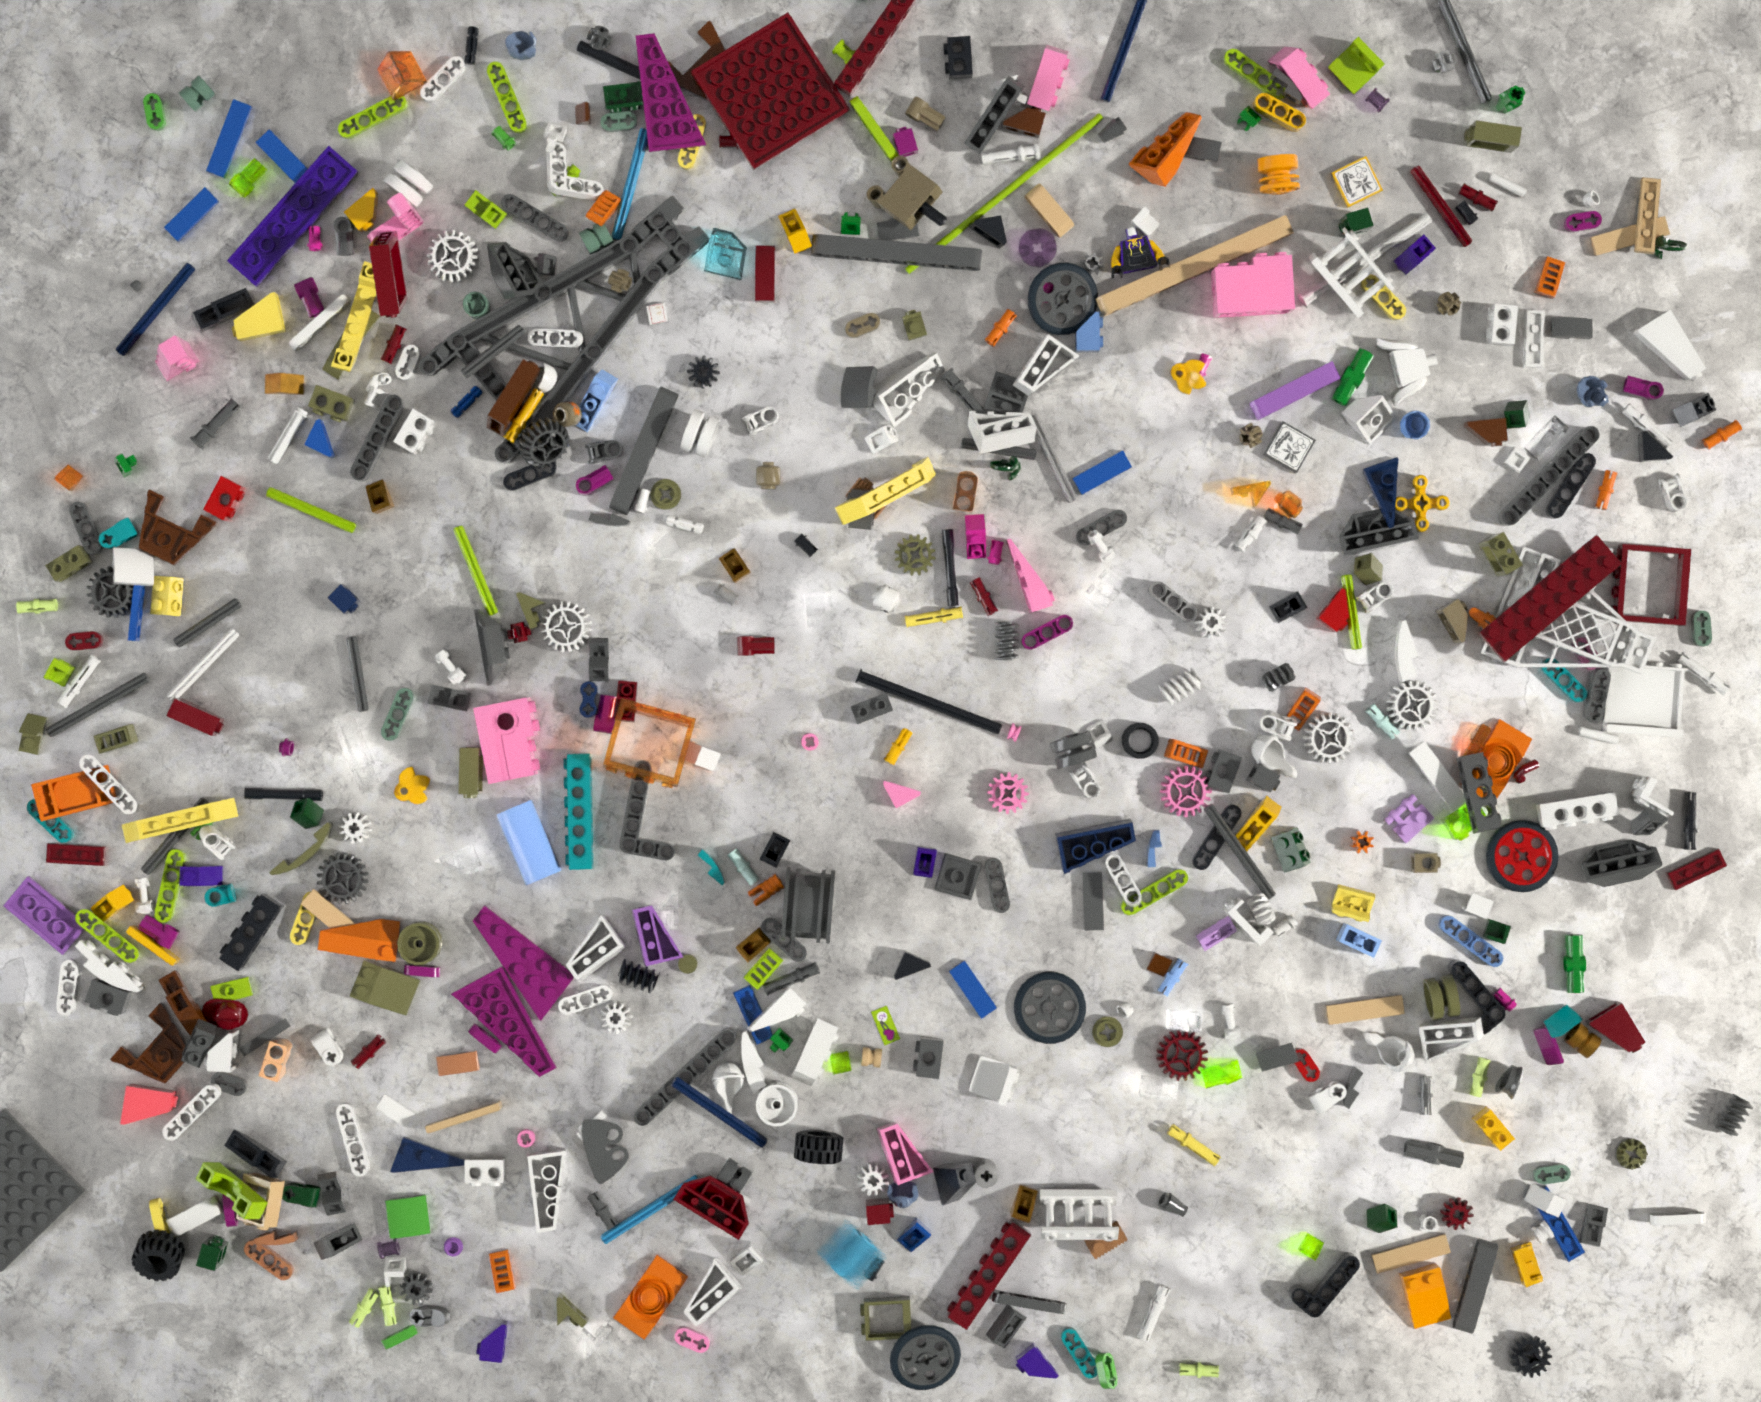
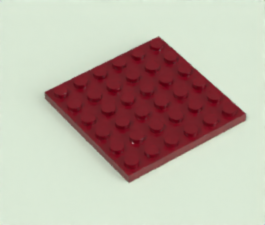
M789 12L691 71L692 76L753 171L850 112L849 106Z

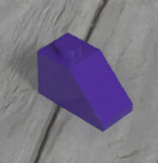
M1423 234L1401 253L1394 262L1397 268L1407 275L1429 256L1436 247Z
M180 866V886L223 885V866Z
M504 1320L484 1336L481 1343L477 1344L476 1354L479 1355V1361L503 1362L508 1321Z
M1034 1342L1016 1356L1018 1362L1016 1366L1022 1373L1026 1372L1029 1376L1055 1379L1059 1377L1057 1370Z

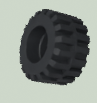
M804 1130L797 1132L795 1136L794 1158L812 1164L839 1163L842 1161L844 1138L837 1133L827 1131Z
M165 1230L147 1231L137 1241L131 1259L132 1266H135L134 1270L136 1272H140L139 1275L147 1277L146 1279L167 1281V1278L172 1279L178 1274L184 1258V1244L173 1233L169 1234Z

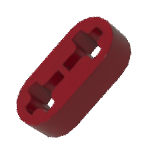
M99 632L72 633L66 637L65 645L68 649L75 651L97 649L102 646L104 639ZM94 635L95 638H98V641L94 645L92 642H87L86 639H91ZM74 637L77 640H82V643H77L76 647L70 643Z

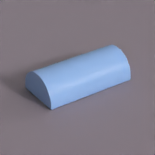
M532 800L496 815L526 885L561 871Z

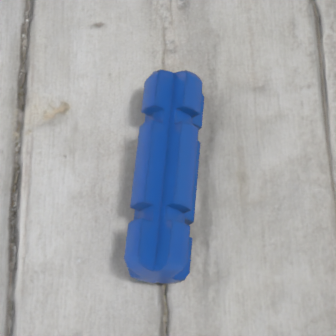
M474 386L470 390L471 392L467 393L457 403L458 405L451 409L450 412L456 418H459L463 414L462 412L466 411L476 401L475 398H479L483 393L478 386Z

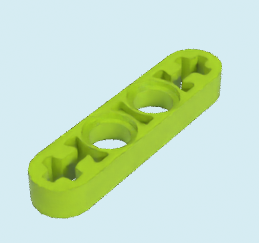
M1230 49L1225 53L1223 61L1227 67L1263 92L1280 101L1285 98L1282 94L1278 96L1275 88L1272 87L1271 91L1268 89L1273 82L1270 79L1272 73L1237 49ZM1233 54H1235V59L1239 62L1241 61V59L1244 60V62L1240 65V68H1237L1239 63H1237L1236 61H1232V63L1229 62L1230 57L1228 55L1232 56ZM1246 64L1252 65L1253 73L1246 74L1243 71V66ZM1261 75H1266L1269 78L1267 85L1259 83ZM1278 83L1274 84V87L1278 89L1282 87Z
M491 62L487 67V74L507 122L514 133H523L527 129V122L506 71L501 63ZM493 67L501 68L499 71L501 80L497 81L496 75L494 73L491 74ZM507 84L509 87L508 92L505 94L499 93V85ZM510 101L516 104V109L512 112L507 111L505 108L506 104ZM516 115L520 122L523 121L520 129L513 127L516 124L513 117L509 119V116Z
M393 94L343 120L338 126V132L343 138L351 139L403 112L407 108V100L401 94ZM397 98L400 101L403 100V102H401V107H398L397 105L391 107L393 109V112H390L389 107L386 105V103L388 102L390 106L394 105L396 103L395 99ZM385 107V116H377V108ZM368 116L369 123L366 126L360 125V117ZM354 120L356 125L360 128L358 130L355 127L351 128L350 134L342 132L345 130V125H347L348 127H352L354 125L352 121Z
M855 96L849 100L851 107L888 160L892 162L895 157L899 156L897 151L860 98Z
M180 849L171 850L166 858L155 908V918L161 923L170 921L174 916L180 889V866H184L186 861V855ZM176 853H178V856L181 857V860H178L176 862V866H179V869L169 868V865L172 866L175 862V859L172 858V855H176ZM170 871L177 873V880L175 882H171L167 878ZM165 890L173 892V898L170 901L165 900L163 897ZM161 902L171 904V907H166V913H169V916L162 919L160 911H164L165 905H161Z
M1182 869L1173 870L1139 890L1141 894L1145 891L1150 892L1151 900L1149 902L1141 900L1142 906L1132 907L1133 911L1130 912L1128 909L1125 910L1127 905L1123 900L1121 902V910L1126 915H1133L1184 886L1188 881L1187 873ZM1176 873L1184 874L1183 882L1175 881L1173 883L1175 887L1172 888L1167 878L1170 877V880L1176 878ZM1160 882H1166L1168 885V889L1164 893L1159 892L1157 889ZM1134 893L1128 896L1127 899L1130 902H1135L1136 900L1133 898L1137 896L1138 899V895Z
M82 909L77 912L75 920L80 927L123 961L132 963L137 960L139 952L135 946L91 911ZM81 913L83 915L88 913L89 916L87 918L90 921H93V918L97 920V922L92 924L90 930L87 928L90 924L86 921L83 923L79 921ZM98 924L105 927V932L101 936L94 933V927ZM114 936L120 939V945L116 948L109 945L110 938ZM124 942L127 944L124 947L128 951L134 950L133 955L135 957L133 959H126L125 956L127 954L124 951H121L120 954L117 952V950L122 948Z

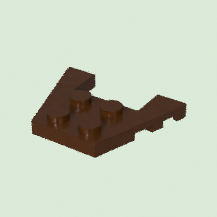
M710 20L697 34L711 48L682 75L668 61L678 85L707 101V97L692 76L691 71L725 51Z
M149 489L138 548L175 566L217 525V522L200 515L192 532L161 518L157 514L166 498Z
M159 1003L148 1017L163 1029L161 1033L138 1058L124 1046H121L110 1060L166 1084L185 1063L181 1061L186 1042L164 1004Z

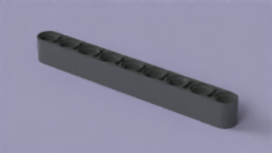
M814 234L812 236L811 255L816 257L969 271L981 270L982 250L977 248Z

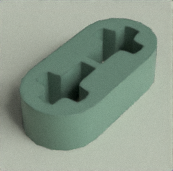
M630 111L607 113L602 116L600 123L607 132L627 131L636 127L637 118ZM627 116L634 119L629 126H627L626 122L620 123V121L626 120ZM607 118H611L612 121H618V123H613L610 128H608L607 124H604V122H607Z
M1703 610L1694 612L1691 616L1693 642L1700 647L1708 646L1712 641L1711 617L1708 612ZM1700 614L1702 617H1705V621H1702V628L1700 621L1696 620L1697 617H1700ZM1701 630L1703 636L1707 637L1703 644L1701 640H1698V636H1701Z
M1562 1163L1538 1166L1533 1171L1534 1180L1540 1184L1564 1182L1571 1176L1568 1166ZM1560 1168L1566 1171V1173H1563V1177H1560L1558 1174L1554 1175V1172H1559ZM1542 1170L1544 1173H1550V1175L1544 1176V1180L1538 1177Z

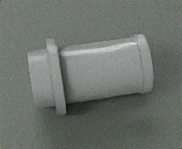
M719 583L713 593L716 594V597L719 596L730 605H733L739 595L724 587L725 584Z

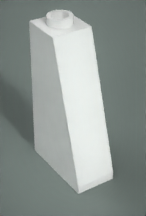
M1671 310L1666 311L1633 331L1638 339L1682 379L1688 380L1691 378L1694 381L1702 376L1701 372L1706 367Z

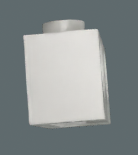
M1494 304L1491 306V309H1488L1487 319L1490 320V326L1486 329L1488 344L1512 346L1515 344L1518 306ZM1499 311L1505 312V320L1499 319ZM1497 330L1504 332L1503 339H1499L1496 336Z
M412 409L393 442L416 455L417 452L420 453L426 444L424 440L427 435L431 436L435 430V421ZM423 419L426 425L423 429L419 430L416 427V423ZM410 436H414L416 439L413 446H408L406 442Z
M467 1157L465 1159V1183H470V1186H481V1183H489V1186H500V1183L505 1181V1157ZM471 1168H478L480 1176H473ZM490 1168H497L499 1176H492Z

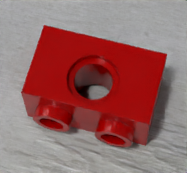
M220 476L203 510L223 521L232 519L236 512L235 506L237 502H241L245 495V487L224 476ZM228 494L230 497V501L228 504L224 505L222 503V497Z

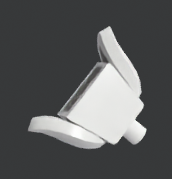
M1377 338V346L1390 352L1389 358L1397 388H1401L1391 400L1396 407L1402 400L1423 388L1426 383V376L1430 375L1429 367L1438 364L1435 354L1426 356L1424 349H1419L1411 341Z

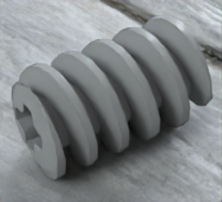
M981 1159L974 1165L973 1171L977 1185L982 1188L995 1185L999 1175L993 1161ZM987 1170V1176H983V1174Z

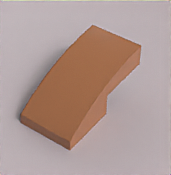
M477 1051L436 1057L439 1076L480 1070Z
M276 1230L258 1235L254 1238V1241L263 1245H283L295 1242L299 1237L297 1231L278 1237Z

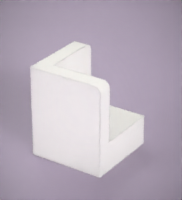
M1144 206L1130 224L1136 227L1143 236L1149 237L1159 226V222L1149 214L1150 211Z
M1472 893L1467 906H1463L1462 910L1487 919L1494 901Z
M386 1257L384 1267L385 1285L390 1287L391 1277L407 1276L405 1257Z

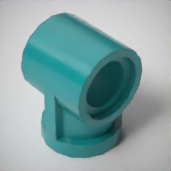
M232 883L207 890L204 896L206 904L211 907L236 902L237 900ZM213 892L219 893L220 900L218 902L213 901Z

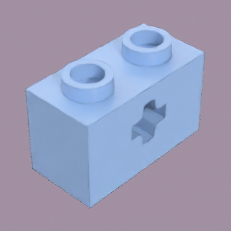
M1343 923L1336 938L1337 941L1373 958L1382 940L1346 923Z

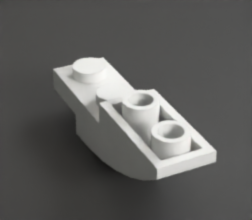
M84 939L75 945L88 959L83 966L101 980L127 991L140 992L145 988L142 985V980L136 975L133 976L128 971L129 968L125 963L116 961L110 964L109 958L96 951L95 944L90 940L86 941Z

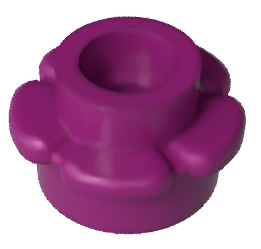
M286 738L280 742L279 752L283 757L292 756L294 741Z

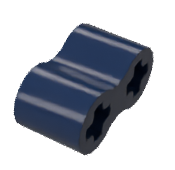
M587 681L580 688L583 701L579 710L582 716L590 718L594 717L598 712L595 699L598 695L599 687L595 682ZM589 684H591V688H594V692H591L590 695H588V692H585V688H588ZM588 703L590 707L594 708L590 715H588L587 711H584V707H587Z

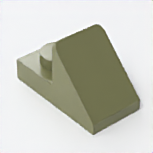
M521 592L516 593L529 628L531 630L538 628V622L541 621L537 611L533 612L532 609L546 603Z
M27 713L19 729L22 736L18 751L39 755L47 717Z
M560 1293L556 1299L557 1326L567 1316H570L569 1320L575 1326L579 1325L583 1328L589 1318Z

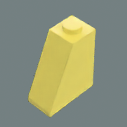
M275 292L270 293L233 320L232 332L239 341L286 332L279 296Z

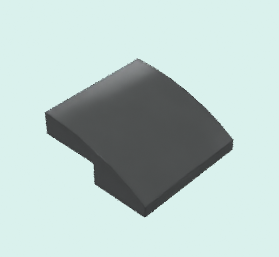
M874 366L846 367L841 386L842 408H871L877 392L872 387L878 372L877 368Z
M996 371L984 409L1005 415L1006 412L1023 413L1028 396L1013 386L1017 379L1016 377Z

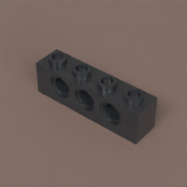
M265 893L255 897L251 903L253 908L250 912L246 911L241 918L243 923L239 928L236 927L230 935L232 940L229 944L226 943L219 952L222 954L219 959L236 971H241L284 907V905ZM258 910L264 912L265 918L263 920L257 918L256 913ZM248 926L254 929L253 936L247 935L246 928ZM237 942L242 943L244 947L242 952L236 950L235 945Z

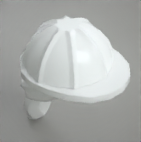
M1276 735L1260 736L1254 741L1251 753L1257 764L1269 770L1278 769L1285 776L1293 777L1294 779L1297 777L1296 768L1286 762L1283 745Z
M1364 1032L1366 1042L1378 1048L1380 1058L1392 1070L1402 1072L1413 1063L1415 1057L1414 1049L1408 1040L1397 1036L1383 1038L1377 1033Z
M724 1063L715 1069L712 1082L714 1091L722 1097V1108L732 1114L735 1109L734 1096L742 1089L745 1076L737 1065Z

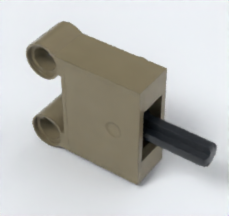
M897 156L892 161V169L899 178L886 193L878 185L871 186L867 191V198L875 208L884 210L910 231L923 215L938 226L945 225L947 217L932 207L934 202L943 193L938 184L914 168L904 156Z

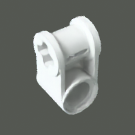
M765 407L741 418V421L745 423L749 431L748 436L750 437L777 423L779 414L773 407ZM773 411L775 418L772 421H767L765 419L766 412Z
M1677 473L1674 477L1658 480L1667 509L1671 512H1678L1684 509L1688 501L1680 475ZM1674 498L1679 499L1680 507L1674 506Z
M1379 582L1357 596L1356 600L1361 602L1366 609L1365 613L1368 614L1393 595L1394 588L1389 582ZM1381 585L1388 587V594L1385 596L1379 592Z
M1270 710L1264 711L1261 714L1260 727L1262 730L1284 740H1291L1294 726L1298 724L1295 719ZM1269 717L1274 722L1268 725L1263 720Z
M1085 762L1075 771L1068 772L1087 798L1094 799L1100 795L1101 788ZM1089 785H1095L1097 788V793L1093 796H1090L1086 791Z
M205 825L199 830V836L203 845L220 860H223L224 856L231 849L236 848V845L229 837L223 835L212 825Z
M325 1028L310 1038L312 1045L326 1065L333 1066L343 1060V1051L329 1028ZM335 1053L336 1057L331 1060L330 1056Z
M1334 1080L1311 1092L1308 1098L1316 1111L1321 1113L1344 1099L1347 1091L1340 1081ZM1337 1087L1340 1093L1336 1094L1334 1088Z

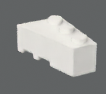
M1048 334L1041 340L1013 383V386L1029 396L1078 358L1079 355Z
M969 411L967 426L980 454L1035 441L1037 427L1030 413L1006 412L1005 415L994 414L993 411H988L987 414Z
M817 1018L797 1065L791 1074L792 1078L809 1086L813 1085L816 1078L820 1080L824 1071L821 1068L824 1061L828 1062L832 1053L829 1051L831 1044H836L839 1034L836 1033L838 1027Z

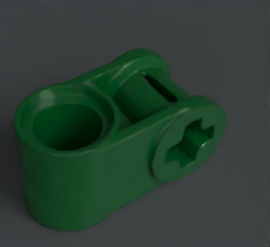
M289 1183L283 1189L282 1199L287 1203L299 1204L305 1207H317L320 1187L309 1184ZM289 1189H292V1192L295 1193L293 1196H290V1193L287 1192Z

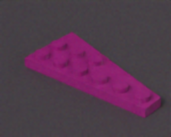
M655 33L635 35L649 152L707 146Z
M484 905L473 919V922L541 1021L574 979V976L563 964Z
M503 966L451 993L486 1028L523 1060L536 1075L541 1077L557 1068Z

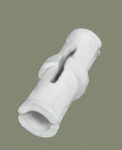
M1258 515L1249 528L1246 527L1245 533L1235 546L1242 552H1245L1252 541L1258 538V534L1268 522Z

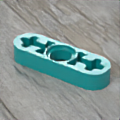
M1550 658L1543 660L1542 663H1548ZM1556 659L1552 661V663H1559ZM1541 668V671L1571 701L1582 702L1586 699V688L1566 668H1554L1556 671L1562 670L1557 674L1552 670L1547 671V668ZM1563 674L1569 678V682L1565 686L1559 683V677ZM1572 686L1575 690H1581V697H1574L1575 692L1572 689L1568 691L1566 689Z
M35 799L28 802V813L57 841L65 843L73 839V828L61 817L55 818L53 826H48L46 821L41 822L38 811H33V803L36 804ZM59 826V828L63 831L68 830V838H61L62 832L58 829L53 831V829Z
M1072 1327L1063 1329L1061 1332L1062 1342L1081 1372L1087 1378H1095L1098 1375L1095 1359L1080 1335ZM1066 1333H1074L1073 1339L1077 1344L1073 1346L1069 1339L1065 1340L1067 1337ZM1083 1348L1086 1353L1084 1357L1078 1358L1074 1354L1075 1350ZM1087 1360L1091 1367L1095 1366L1093 1373L1090 1371L1086 1372L1087 1366L1084 1361Z

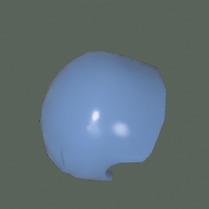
M1410 411L1400 421V431L1406 438L1420 439L1427 435L1430 429V419L1421 411Z

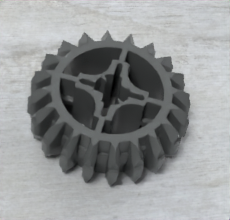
M547 417L544 420L539 418L537 423L532 422L531 427L526 426V432H521L522 438L519 439L520 445L518 446L521 456L527 463L535 467L543 468L545 465L550 467L552 462L556 463L558 458L562 459V454L567 453L566 448L570 446L567 429L559 425L554 418L551 420Z
M112 566L107 567V572L104 568H101V575L95 572L93 575L96 580L90 578L89 582L93 583V585L86 587L91 590V593H87L86 596L92 597L88 603L95 604L93 610L100 609L99 615H103L106 612V617L108 618L112 614L114 618H118L119 613L125 616V609L131 612L129 605L132 604L133 585H126L127 595L124 598L122 590L125 584L112 585L105 580L108 577L114 576ZM100 585L104 590V593L101 597H99ZM110 588L116 589L115 596L110 595ZM114 599L121 605L109 608L104 604Z
M347 852L343 854V858L340 853H336V859L333 855H330V862L328 860L323 861L326 867L319 866V870L323 871V873L317 874V877L322 878V880L317 881V885L323 884L324 887L320 888L319 891H327L324 894L325 898L332 895L330 902H334L337 898V903L342 904L344 898L345 904H349L350 898L354 902L357 900L356 895L359 897L363 896L360 889L367 890V887L362 884L369 883V880L363 877L369 875V872H362L366 865L359 866L362 860L358 859L355 862L356 855L353 854L348 859ZM338 863H347L354 869L349 872L345 871ZM333 867L335 878L329 882V871ZM340 874L342 876L351 874L345 879L346 883L344 881L335 883L341 877L339 876ZM357 874V885L352 890L351 878ZM340 885L348 894L338 893L332 887Z

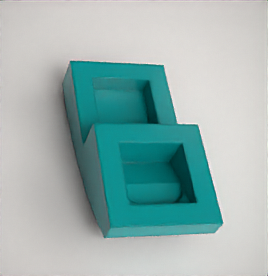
M702 849L698 856L712 867L707 874L723 885L725 879L720 867L712 856Z

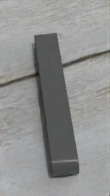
M660 386L609 506L610 509L628 515L675 406L678 393Z
M1594 426L1581 429L1498 514L1499 523L1503 526L1516 524L1599 439V430ZM1587 430L1590 431L1593 435L1591 440H1588L1585 437V432ZM1573 444L1579 447L1578 454L1572 452ZM1559 458H1563L1566 461L1564 468L1559 466ZM1547 471L1552 474L1551 481L1545 479ZM1533 485L1538 486V495L1532 493L1531 488ZM1519 499L1525 501L1526 506L1524 509L1518 506ZM1506 512L1512 515L1510 523L1504 518Z
M725 1028L719 1032L648 1098L634 1114L636 1124L640 1126L647 1125L681 1094L678 1090H676L675 1094H668L666 1087L671 1085L676 1077L680 1078L682 1072L689 1073L690 1080L686 1081V1083L690 1085L735 1043V1031L731 1028ZM730 1033L733 1040L725 1042L722 1039V1035ZM716 1046L719 1053L711 1055L708 1052V1048ZM701 1059L705 1065L699 1069L695 1067L694 1061ZM655 1098L660 1099L662 1106L654 1107L652 1100ZM641 1111L646 1112L648 1119L640 1120L638 1113Z

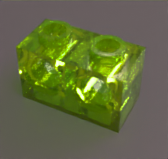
M1466 805L1441 819L1453 840H1464L1469 836L1468 833L1472 831ZM1481 808L1482 815L1486 816L1483 809ZM1457 821L1462 824V828L1458 832L1453 828L1454 823Z

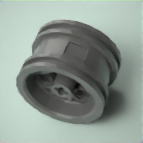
M787 867L781 940L791 937V941H795V937L816 939V943H820V939H825L826 944H830L835 870H831V874H825L826 870L822 869L821 873L801 872V868L798 867L796 871H791V867Z

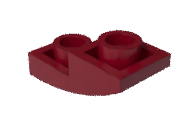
M618 681L615 721L635 723L637 682Z

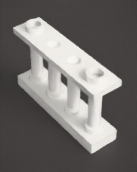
M1344 227L1342 231L1346 237L1323 256L1320 255L1318 257L1313 252L1309 259L1359 318L1364 314L1361 308L1363 303L1385 285L1393 291L1395 289L1392 285L1394 280L1388 272L1384 274L1357 242L1359 238L1353 230L1348 231ZM1352 243L1358 251L1335 270H1329L1326 266L1328 261ZM1364 257L1370 265L1347 284H1341L1338 281L1339 276ZM1375 271L1381 279L1361 296L1353 298L1349 294L1352 292L1351 289Z
M1040 1189L1039 1206L1046 1207L1047 1227H1041V1240H1118L1119 1227H1112L1111 1206H1116L1117 1190ZM1053 1206L1065 1207L1066 1227H1054ZM1073 1206L1084 1207L1085 1227H1074ZM1092 1206H1103L1104 1227H1093Z

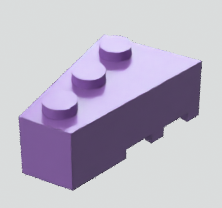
M652 905L631 909L644 966L683 957Z

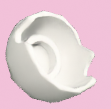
M542 363L543 366H539L540 373L534 383V388L542 393H547L557 383V372L552 366Z

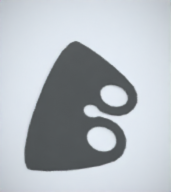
M584 1120L582 1123V1136L588 1162L597 1182L603 1184L613 1177L628 1161L629 1154L625 1147L615 1146L611 1150L605 1149L607 1144L614 1145L620 1142L623 1131L619 1125L611 1122ZM611 1129H616L619 1132L615 1140L607 1138V1132ZM617 1150L624 1152V1158L621 1161H615L612 1158L613 1153Z

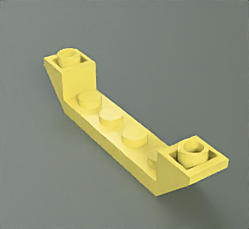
M366 261L363 263L359 275L358 288L339 348H336L331 364L333 368L351 372L356 362L377 295L372 263Z
M925 457L914 463L909 470L858 498L843 502L836 506L835 510L842 525L870 515L924 485L936 475V472L929 457Z
M230 798L122 824L125 842L129 843L238 817L239 815L235 798Z

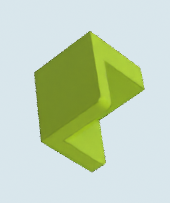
M54 658L43 678L65 687L76 667L60 658Z

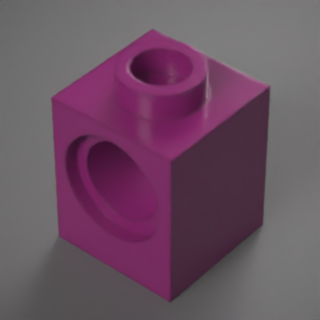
M902 127L897 129L896 133H893V139L899 156L908 157L918 153L912 128Z

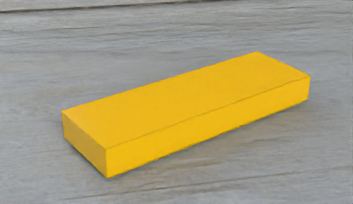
M132 925L127 929L128 935L171 966L176 965L181 958L156 943L155 939L138 930L137 926Z

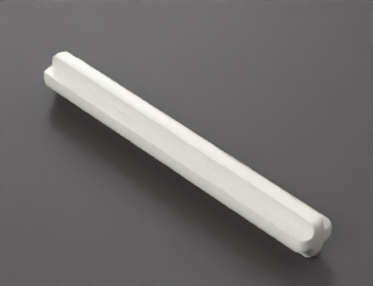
M230 629L167 694L168 699L173 702L175 698H179L239 637V633L235 629Z

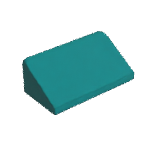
M1564 1005L1543 1022L1550 1036L1555 1038L1564 1035L1583 1019L1568 1005Z

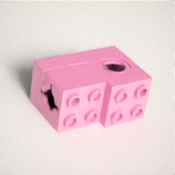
M1277 252L1273 256H1267V253H1258L1249 262H1239L1235 266H1229V263H1221L1211 271L1214 301L1213 318L1290 314L1295 309L1292 255H1287L1286 252Z
M531 697L473 708L488 784L538 774L537 770H540L539 760L535 759L534 756L536 744L535 740H531V736L538 735L537 731H540L538 719L535 720L534 712H536L535 701H531Z

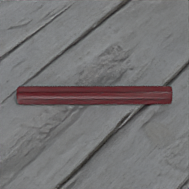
M1417 165L1411 169L1410 173L1462 246L1467 247L1471 244L1473 240L1422 168Z

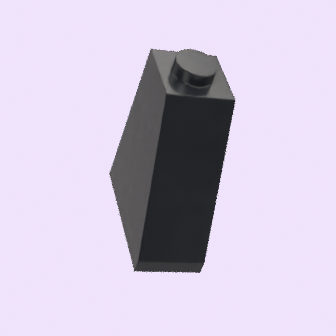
M946 1163L933 1168L941 1205L960 1200L976 1183L972 1163Z

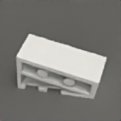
M601 915L566 966L577 981H582L626 949L627 946L607 918Z
M1481 1017L1426 1021L1419 1026L1425 1064L1473 1044L1484 1036Z
M719 1258L714 1259L711 1267L684 1311L695 1327L701 1325L742 1288L741 1284Z

